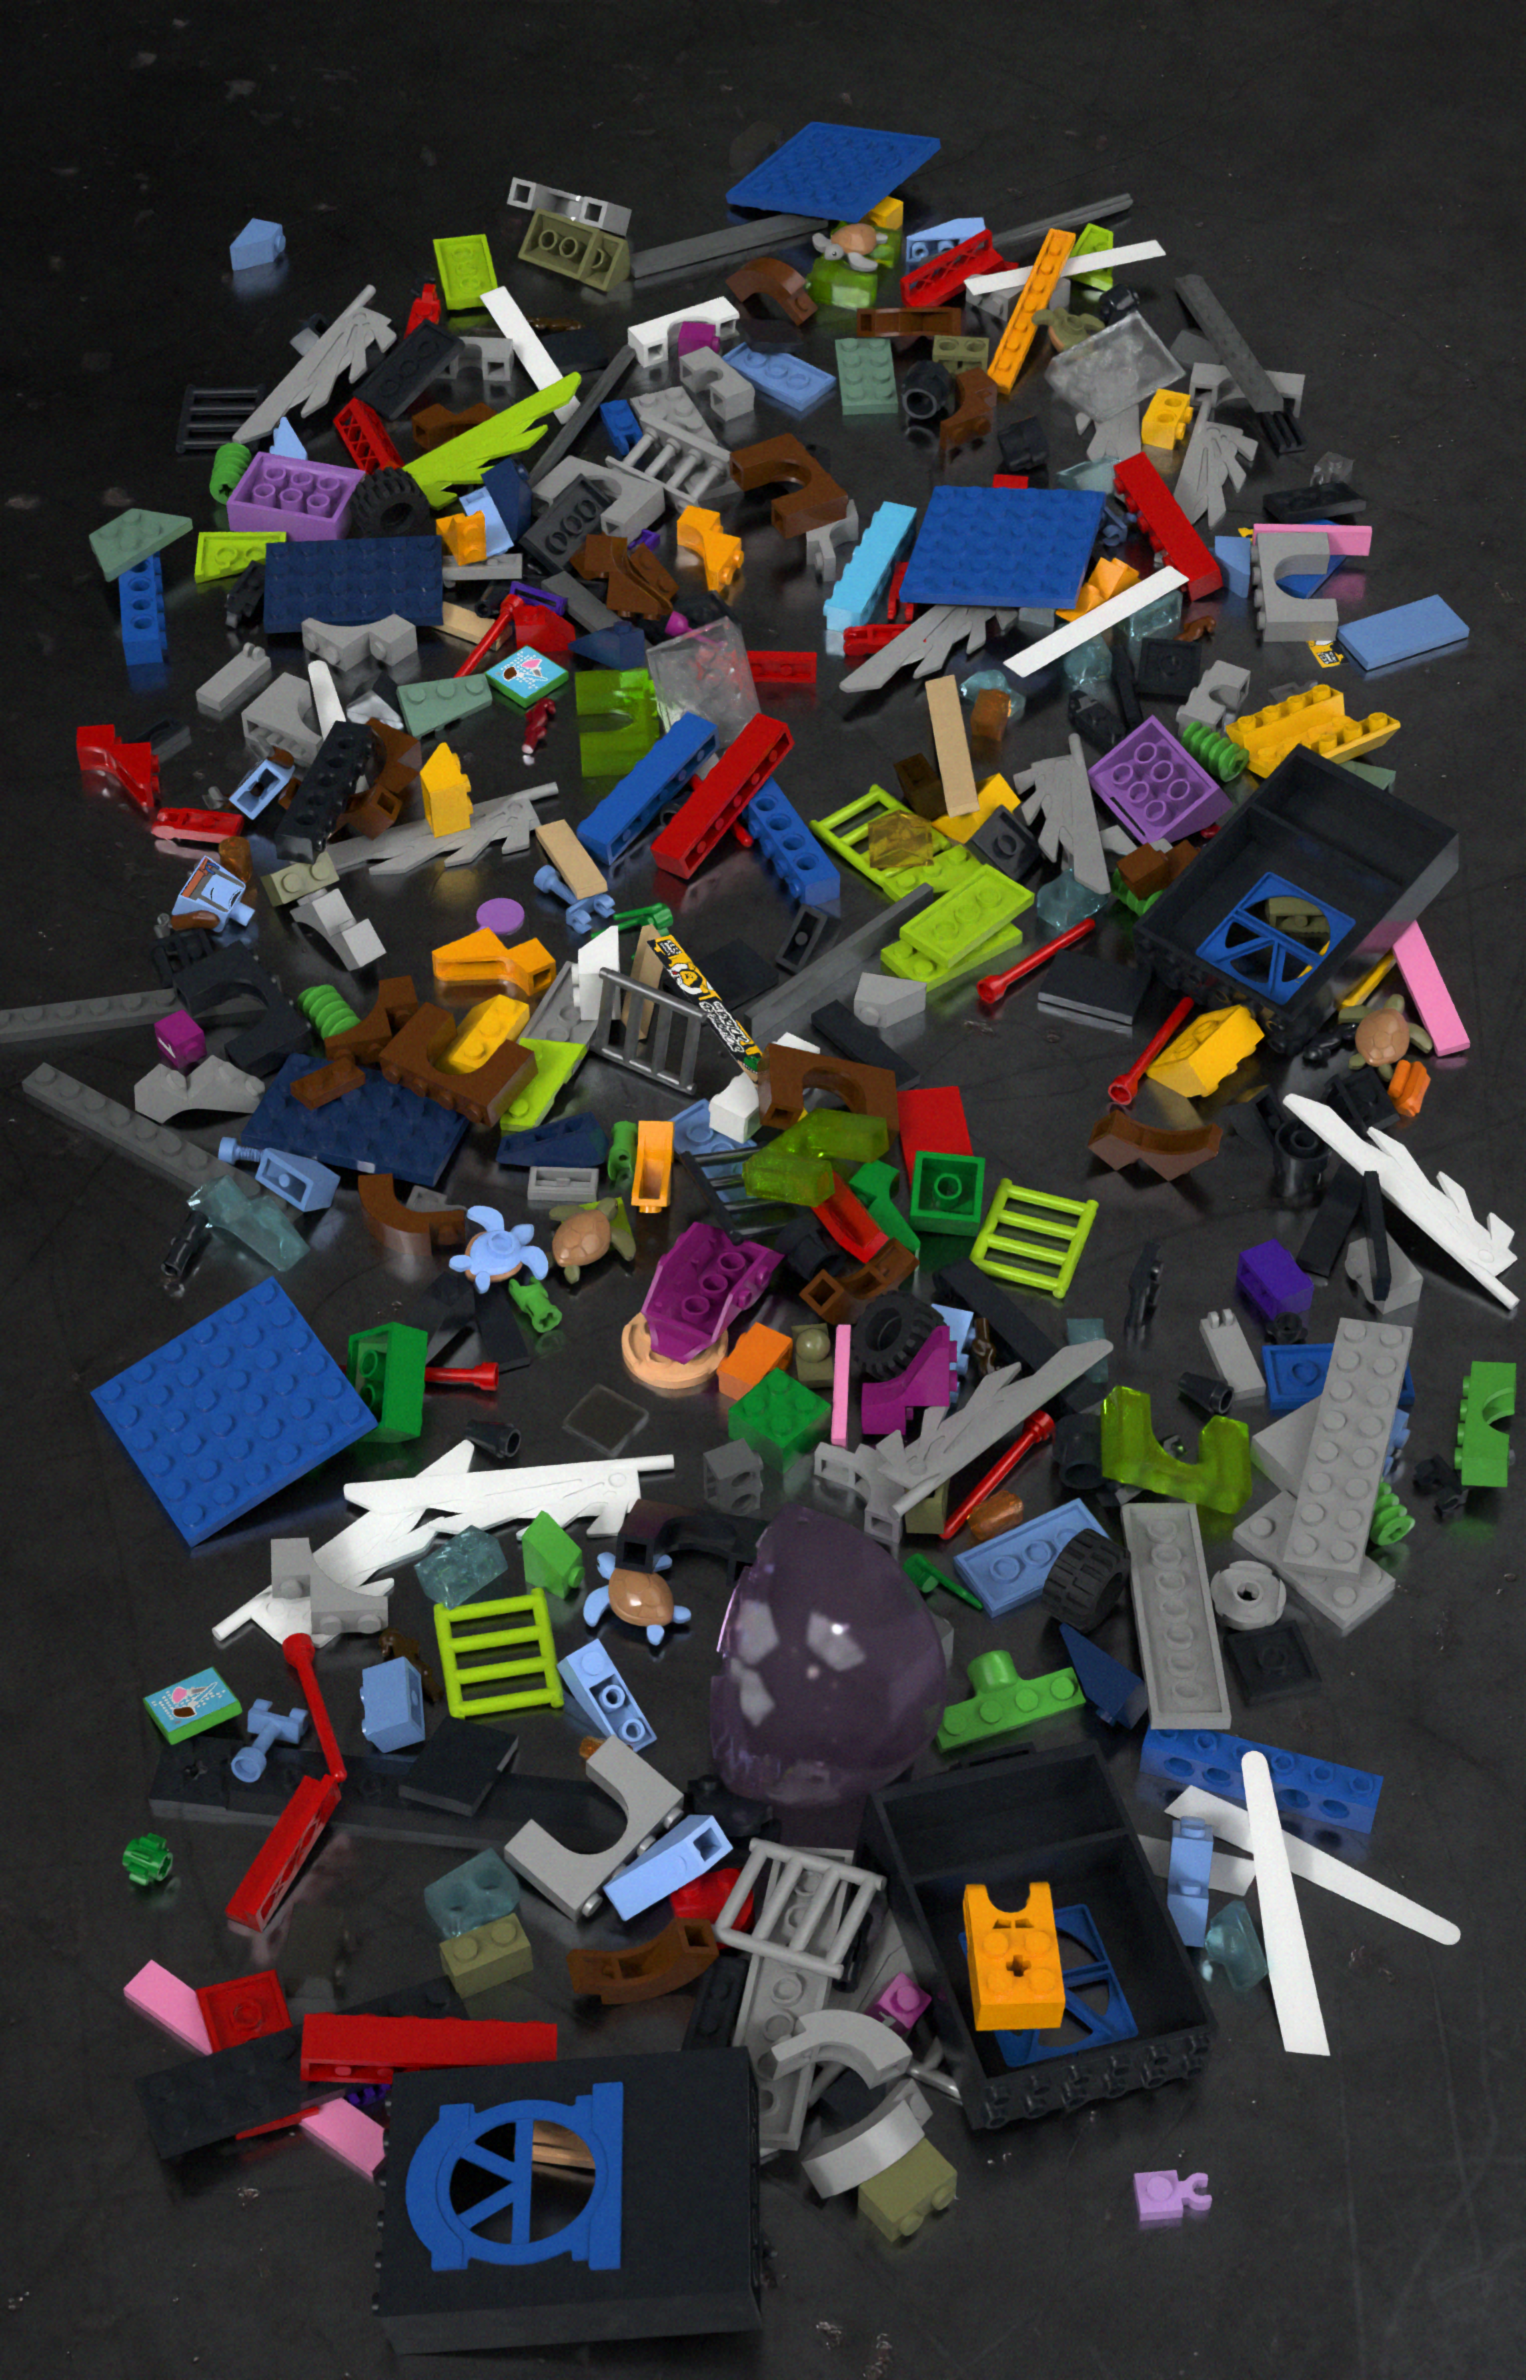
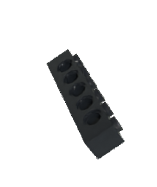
M335 720L274 833L277 859L314 865L319 854L325 851L330 833H334L336 830L337 819L340 814L345 813L348 798L350 795H354L359 777L364 776L369 758H373L375 755L376 739H372L371 725Z

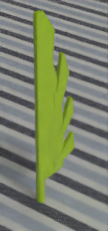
M576 371L407 464L402 469L404 472L408 471L427 496L432 509L438 511L456 501L458 495L457 493L441 490L455 484H482L484 481L481 474L494 467L479 468L491 459L530 449L548 431V426L543 425L527 432L524 431L534 420L568 405L582 381L581 375Z

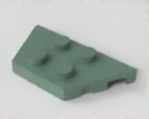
M132 508L90 534V546L96 554L99 566L103 569L105 580L107 582L112 581L192 530V519Z

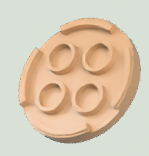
M641 1312L629 1324L625 1325L622 1333V1354L629 1370L642 1381L660 1388L683 1389L701 1384L716 1374L720 1361L728 1354L727 1329L714 1344L701 1351L685 1365L651 1350L649 1326Z

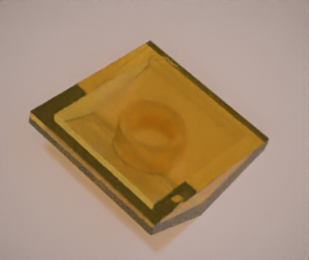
M897 810L868 823L870 868L933 866L931 820Z

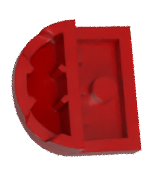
M744 1867L726 1868L718 1872L702 1874L670 1893L668 1896L674 1917L708 1919L711 1924H715ZM752 1888L731 1929L743 1933L749 1928L754 1929L756 1925ZM716 1942L718 1950L732 1947Z

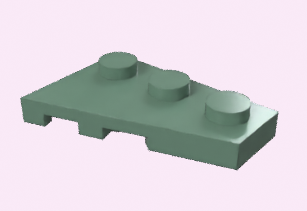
M485 673L397 686L396 691L408 734L418 740H421L423 735L432 731L435 733L444 729L446 724L456 719L462 720L490 706L493 700Z

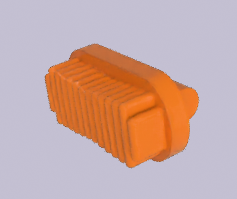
M1406 1060L1398 1061L1387 1091L1397 1113L1414 1117L1416 1113L1420 1112L1423 1097L1431 1080L1426 1073L1427 1069L1419 1061L1412 1063Z

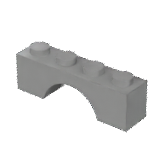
M1194 362L1189 395H1191L1190 405L1201 406V403L1207 400L1212 403V408H1216L1226 400L1246 398L1226 366ZM1264 370L1284 399L1283 411L1280 412L1284 413V408H1290L1294 417L1299 418L1305 375Z

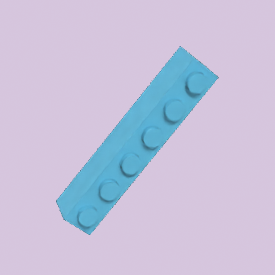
M884 501L879 512H874L870 528H866L863 533L861 545L855 547L851 563H846L841 581H836L831 599L827 598L825 601L823 615L827 616V629L843 633L848 626L867 625L894 574L896 561H901L917 531V508Z

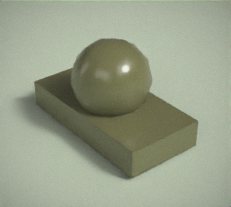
M827 1323L791 1326L798 1382L808 1389L834 1387L831 1343L828 1336Z

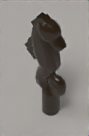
M524 316L530 327L537 330H543L547 327L553 331L567 332L586 328V324L566 317L552 320L547 317Z
M977 1318L974 1320L976 1339L971 1343L972 1354L975 1357L981 1358L977 1367L981 1381L986 1375L1000 1370L999 1366L996 1368L993 1364L996 1358V1347L990 1341L988 1318Z
M388 1627L384 1629L379 1637L382 1656H389L391 1649H393L395 1659L405 1656L421 1674L422 1691L433 1702L439 1701L444 1695V1690L431 1678L433 1670L426 1662L415 1658L419 1657L420 1641L407 1638L399 1632L398 1628Z

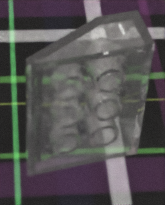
M1138 311L1053 357L1044 374L1046 380L1063 400L1099 425L1156 394L1158 388L1164 389L1186 376V372Z
M727 616L646 650L665 734L669 732L673 723L679 721L688 711L718 725L720 741L718 749L728 748L734 743L757 713H761L742 633Z

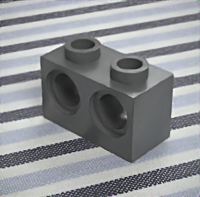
M741 1438L703 1453L704 1498L713 1512L743 1516L760 1509V1493L763 1492L760 1471L763 1470V1463L756 1449L751 1450L745 1439Z

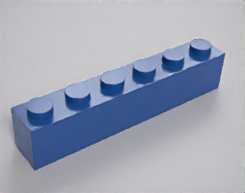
M688 711L679 721L673 723L669 732L653 745L652 750L635 764L634 769L624 779L617 783L615 789L608 797L599 802L593 813L587 819L580 822L576 830L577 839L589 856L609 866L655 818L662 807L680 791L720 747L718 725Z

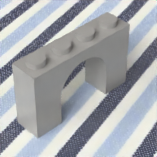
M514 177L507 201L509 205L535 212L537 207L591 227L626 236L632 211L613 203L587 196L574 195Z
M570 455L531 489L532 514L541 517L574 479L582 473L610 500L614 501L600 515L602 532L604 531L608 536L627 537V547L641 534L642 529L649 527L665 511L662 486Z
M1327 532L1257 533L1255 545H1250V563H1255V567L1252 569V584L1257 585L1258 588L1255 589L1254 604L1255 607H1260V612L1257 613V629L1262 630L1264 642L1335 641L1339 622L1336 599L1295 598L1284 593L1276 585V581L1289 575L1327 573L1330 558Z
M614 1734L586 1761V1775L618 1802L625 1812L628 1824L622 1838L613 1847L604 1852L591 1855L578 1854L563 1847L531 1819L504 1847L505 1861L575 1923L583 1914L587 1917L593 1914L603 1901L601 1895L605 1891L602 1887L629 1866L637 1856H641L657 1842L655 1837L664 1828L672 1829L684 1814L682 1810L684 1794Z

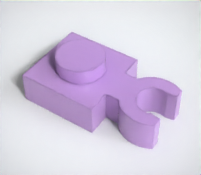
M1177 2170L1134 2173L1133 2184L1140 2221L1180 2218L1183 2216V2205H1188L1190 2208L1198 2211L1209 2209L1212 2202L1211 2195L1200 2196L1193 2191L1195 2188L1207 2187L1208 2175L1194 2173L1186 2181H1178Z

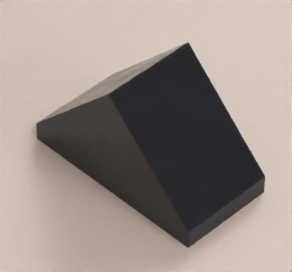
M383 670L357 687L346 706V711L400 723L404 722L396 694L397 686L399 685Z

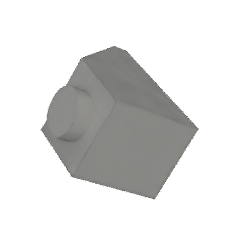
M862 972L854 998V1015L865 1025L887 1028L925 1010L927 983Z

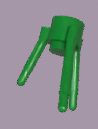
M660 902L648 907L617 913L613 916L614 920L639 916L614 925L618 926V931L638 924L641 927L653 924L661 937L669 935L667 928L673 925L671 911L664 903ZM608 928L592 933L591 939L596 938ZM636 952L631 955L632 960H634Z
M922 1553L912 1555L901 1568V1574L907 1580L902 1588L911 1596L918 1611L924 1607L926 1608L918 1591L929 1592L939 1582L976 1608L982 1609L984 1606L972 1594L944 1575Z

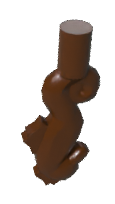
M1208 615L1201 616V618L1194 622L1184 623V633L1177 634L1172 640L1191 642L1198 640L1205 629L1209 633L1213 632V629L1216 627V620L1213 616Z

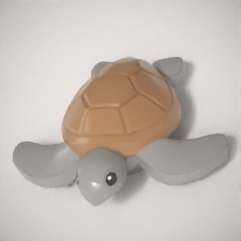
M857 223L840 228L832 235L831 239H827L821 233H816L813 236V245L817 251L824 253L826 260L841 259L843 262L849 263L850 267L854 270L870 272L877 269L878 263L864 258L863 255L871 253L876 244H885L888 236L876 233L870 225Z

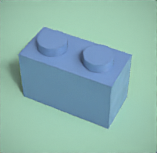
M403 1656L363 1669V1686L360 1687V1697L365 1707V1719L362 1720V1730L366 1739L372 1741L382 1753L426 1740L421 1674Z

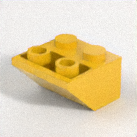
M446 742L441 743L420 771L425 818L435 838L471 828L469 815L474 813L471 800L467 796V792H471L468 776L466 773L461 774V764L457 753H451Z

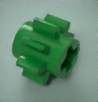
M149 1833L147 1837L141 1836L140 1839L134 1838L130 1841L122 1861L123 1866L127 1867L126 1870L131 1872L129 1880L146 1886L149 1881L154 1883L155 1879L161 1881L165 1878L173 1861L172 1852H169V1848L165 1847L167 1839Z

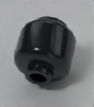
M1116 284L1099 297V315L1106 322L1112 313L1120 309L1135 315L1140 303L1139 297L1130 285Z

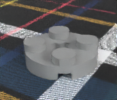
M1254 1561L1231 1563L1229 1569L1223 1570L1221 1573L1219 1570L1211 1581L1210 1594L1215 1621L1221 1626H1229L1240 1631L1274 1625L1284 1611L1286 1601L1285 1585L1281 1579L1279 1583L1277 1578L1272 1575L1273 1570L1266 1565ZM1244 1591L1252 1592L1251 1596L1255 1600L1246 1601L1239 1596H1243Z

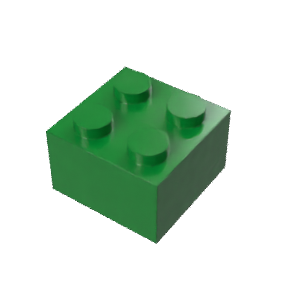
M916 1150L908 1225L910 1228L917 1231L976 1237L981 1217L985 1158Z
M778 1367L728 1409L729 1437L734 1441L744 1438L751 1450L756 1449L762 1461L782 1475L831 1432V1404Z

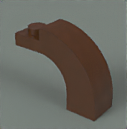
M761 257L750 260L725 281L741 303L756 292L770 295L783 307L797 326L819 309L802 288L807 281L792 267L773 258Z
M393 1173L358 1176L363 1221L369 1232L383 1245L404 1254L432 1256V1245L466 1243L464 1210L439 1212L413 1211L397 1201Z
M893 1237L858 1272L848 1277L835 1278L822 1269L799 1295L819 1316L830 1324H854L858 1322L856 1320L859 1315H863L865 1312V1307L870 1302L874 1303L877 1296L880 1294L886 1296L890 1290L898 1292L899 1289L897 1287L921 1262L897 1238Z
M674 1917L657 1937L643 1945L620 1951L573 1948L566 1956L574 1993L601 1995L603 2004H625L654 1998L685 1985L704 1972L719 1956L710 1920Z

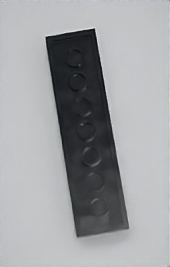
M448 1975L334 2013L335 2015L349 2016L369 2013L378 2017L400 2018L405 2015H413L423 2019L456 2017L461 2020H471L459 1993H456ZM302 2023L135 2079L134 2089L163 2160L379 2084L300 2081L304 2025Z

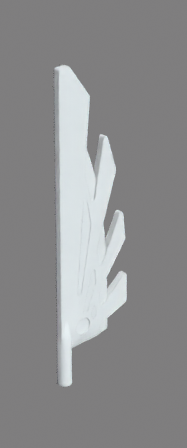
M1292 1093L1284 1098L1283 1104L1360 1174L1364 1176V1171H1377L1379 1173L1381 1193L1470 1272L1508 1309L1511 1310L1518 1304L1520 1299L1495 1278V1276L1517 1260V1256L1508 1249L1514 1235V1231L1491 1212L1487 1217V1231L1474 1219L1465 1190L1443 1172H1439L1436 1177L1446 1194L1444 1195L1429 1183L1405 1146L1379 1130L1369 1127L1367 1133L1382 1151L1361 1140L1329 1106Z
M468 1440L462 1441L414 1478L468 1473L475 1452L474 1445ZM426 1509L385 1516L369 1511L312 1555L320 1569L340 1586L360 1594L383 1596L394 1586L393 1578L361 1585L376 1570L424 1552L439 1531L429 1530V1523L412 1531ZM441 1516L433 1521L444 1519V1517ZM272 1584L212 1628L214 1636L219 1641H222L252 1618L281 1645L292 1634L306 1633L311 1637L316 1648H322L338 1635L312 1634L310 1597H299L296 1599L273 1598Z
M673 1454L350 1483L344 1485V1497L346 1500L381 1516L427 1508L462 1513L429 1522V1530L463 1536L477 1534L516 1518H536L542 1510L548 1513L562 1529L578 1517L599 1516L586 1531L587 1538L618 1536L626 1513H630L637 1499H641L638 1472L674 1469ZM528 1527L516 1533V1538L518 1540H522L521 1537L528 1529Z

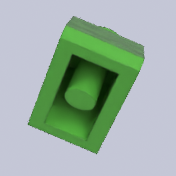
M541 1510L521 1537L525 1581L564 1599L572 1587L577 1588L583 1580L585 1568L583 1567L582 1550L548 1513Z

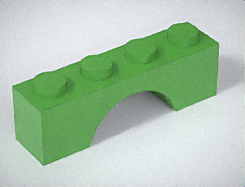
M1472 1361L1471 1376H1464L1463 1397H1468V1399H1461L1460 1421H1465V1423H1458L1457 1443L1458 1445H1463V1447H1456L1455 1469L1462 1470V1485L1507 1487L1510 1463L1509 1435L1495 1430L1489 1424L1499 1418L1514 1415L1516 1363Z

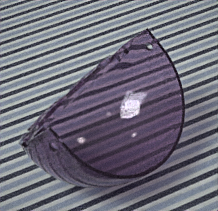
M787 1502L755 1545L757 1548V1558L752 1568L744 1566L726 1612L716 1651L723 1654L720 1676H713L711 1683V1743L714 1760L722 1762L724 1767L720 1776L733 1793L778 1808L818 1810L848 1804L880 1790L901 1775L920 1757L936 1736L943 1719L947 1699V1669L941 1639L933 1617L918 1589L895 1559L879 1544L854 1526L823 1512ZM799 1521L809 1522L805 1525L797 1524Z

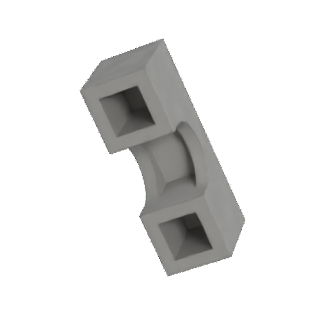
M458 337L464 341L466 347L436 377L456 379L460 369L473 366L482 369L483 380L511 381L514 365L513 339Z
M708 346L679 357L680 380L695 394L710 389L711 408L725 421L754 410L755 390L753 385L747 382L720 355L713 352Z
M1217 660L1211 670L1207 669L1204 672L1198 688L1194 687L1186 705L1180 706L1176 715V722L1179 723L1178 736L1182 737L1187 727L1195 721L1201 722L1202 727H1210L1211 733L1216 731L1221 734L1224 729L1226 709L1236 712L1248 695L1251 671Z

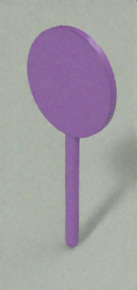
M508 898L491 899L483 903L477 910L476 918L480 928L475 932L487 927L494 934L512 932L523 923L524 910L514 900Z

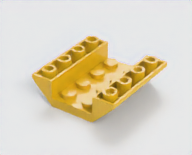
M1320 684L1300 695H1292L1286 701L1279 704L1266 706L1260 712L1250 716H1242L1236 722L1225 727L1232 743L1239 744L1240 750L1244 748L1249 750L1250 756L1246 768L1267 779L1298 743L1339 765L1383 746L1400 728V721L1385 713L1376 712L1370 714L1368 718L1357 722L1345 716L1343 693L1331 688L1329 685Z

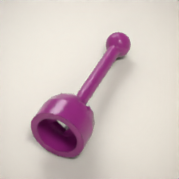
M672 612L664 633L673 637H680L688 633L723 650H735L734 645L730 642L723 643L689 628L686 617L678 612Z

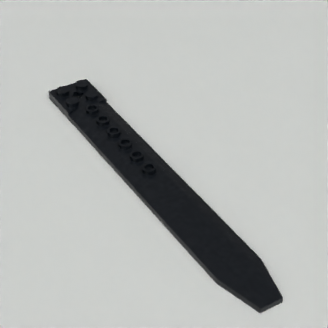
M194 1735L171 1745L165 1738L148 1799L150 1807L278 1821L305 1775L321 1782L325 1773L330 1776L331 1774L323 1752L269 1747L264 1755L267 1764L260 1777L254 1782H245L237 1778L231 1769V1763L236 1754L242 1748L252 1746L244 1744L243 1740ZM341 1755L347 1771V1778L344 1782L337 1783L342 1797L324 1827L505 1847L532 1819L566 1849L578 1854L591 1855L604 1852L613 1847L625 1833L628 1821L619 1803L595 1782L505 1772L499 1774L473 1816L470 1817L400 1796L399 1784L414 1762ZM195 1768H203L204 1771H207L206 1774H199L198 1779H191L189 1772ZM681 1792L684 1794L682 1808L684 1814L675 1826L689 1815H695V1809L686 1792ZM773 1817V1825L761 1824V1831L758 1834L739 1837L726 1836L733 1849L713 1866L746 1863L752 1853L749 1850V1845L753 1837L780 1844L782 1820ZM664 1828L655 1839L659 1841L672 1829Z

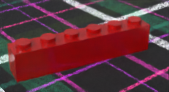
M1140 452L1114 465L1115 478L1112 479L1113 486L1118 495L1123 494L1125 496L1124 502L1129 513L1137 515L1138 518L1136 520L1142 533L1148 532L1150 536L1149 541L1154 552L1162 554L1164 567L1171 566L1189 578V581L1177 587L1181 594L1186 592L1193 602L1223 587L1219 566L1145 452Z
M757 713L750 723L744 727L742 733L727 748L723 757L709 771L699 787L692 792L690 798L680 811L673 816L668 826L654 840L650 850L659 868L687 880L690 878L794 746L795 742L787 723Z
M331 2012L304 2014L300 2081L392 2084L393 2073L555 2061L557 2060V2024H545L538 2020L520 2023L503 2022L499 2019L471 2021L461 2020L456 2017L423 2019L413 2015H405L400 2018L378 2017L369 2013L358 2016L335 2015Z

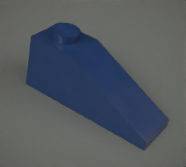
M508 457L481 474V477L513 544L522 551V545L518 541L530 529L532 490L527 482L530 479V475L522 463L517 465Z
M629 621L614 622V626L600 629L568 643L569 650L619 671L645 665L644 630L633 626Z
M592 1111L502 1137L496 1159L499 1163L522 1166L594 1168L604 1162L610 1141Z
M1063 1622L1059 1629L1085 1693L1091 1701L1099 1706L1095 1714L1112 1727L1119 1722L1131 1730L1148 1708L1145 1682Z

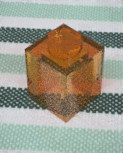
M980 688L970 718L972 734L1002 740L1012 710L1009 694L999 689L987 690Z

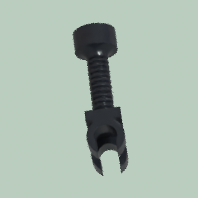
M1509 1444V1466L1515 1463L1516 1457L1513 1448ZM1439 1454L1434 1455L1432 1459L1420 1462L1414 1468L1417 1474L1413 1475V1477L1421 1486H1427L1437 1478L1444 1487L1436 1493L1439 1500L1435 1501L1443 1512L1451 1511L1458 1504L1466 1503L1468 1488L1462 1485V1470H1452Z

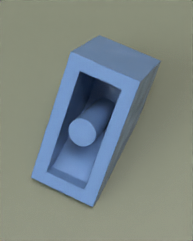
M252 218L230 246L233 270L239 271L273 262L285 248L286 241L282 233V225Z
M1215 536L1214 548L1208 547V551L1220 568L1223 585L1241 598H1247L1250 580V538Z
M272 1148L265 1149L255 1176L256 1180L303 1212L330 1207L341 1178L316 1160Z

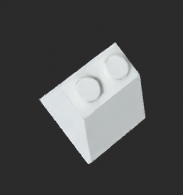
M618 926L609 927L579 949L578 964H572V983L579 984V987H573L574 1007H580L581 1020H598L603 979L599 978L600 969L606 967L620 973ZM618 986L615 988L611 1020H618L621 1016L620 987Z

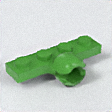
M995 1650L974 1658L967 1667V1673L974 1688L975 1697L930 1712L927 1719L940 1753L1083 1707L1086 1701L1072 1667L1032 1680H1022L1017 1674L1010 1653L1005 1650Z

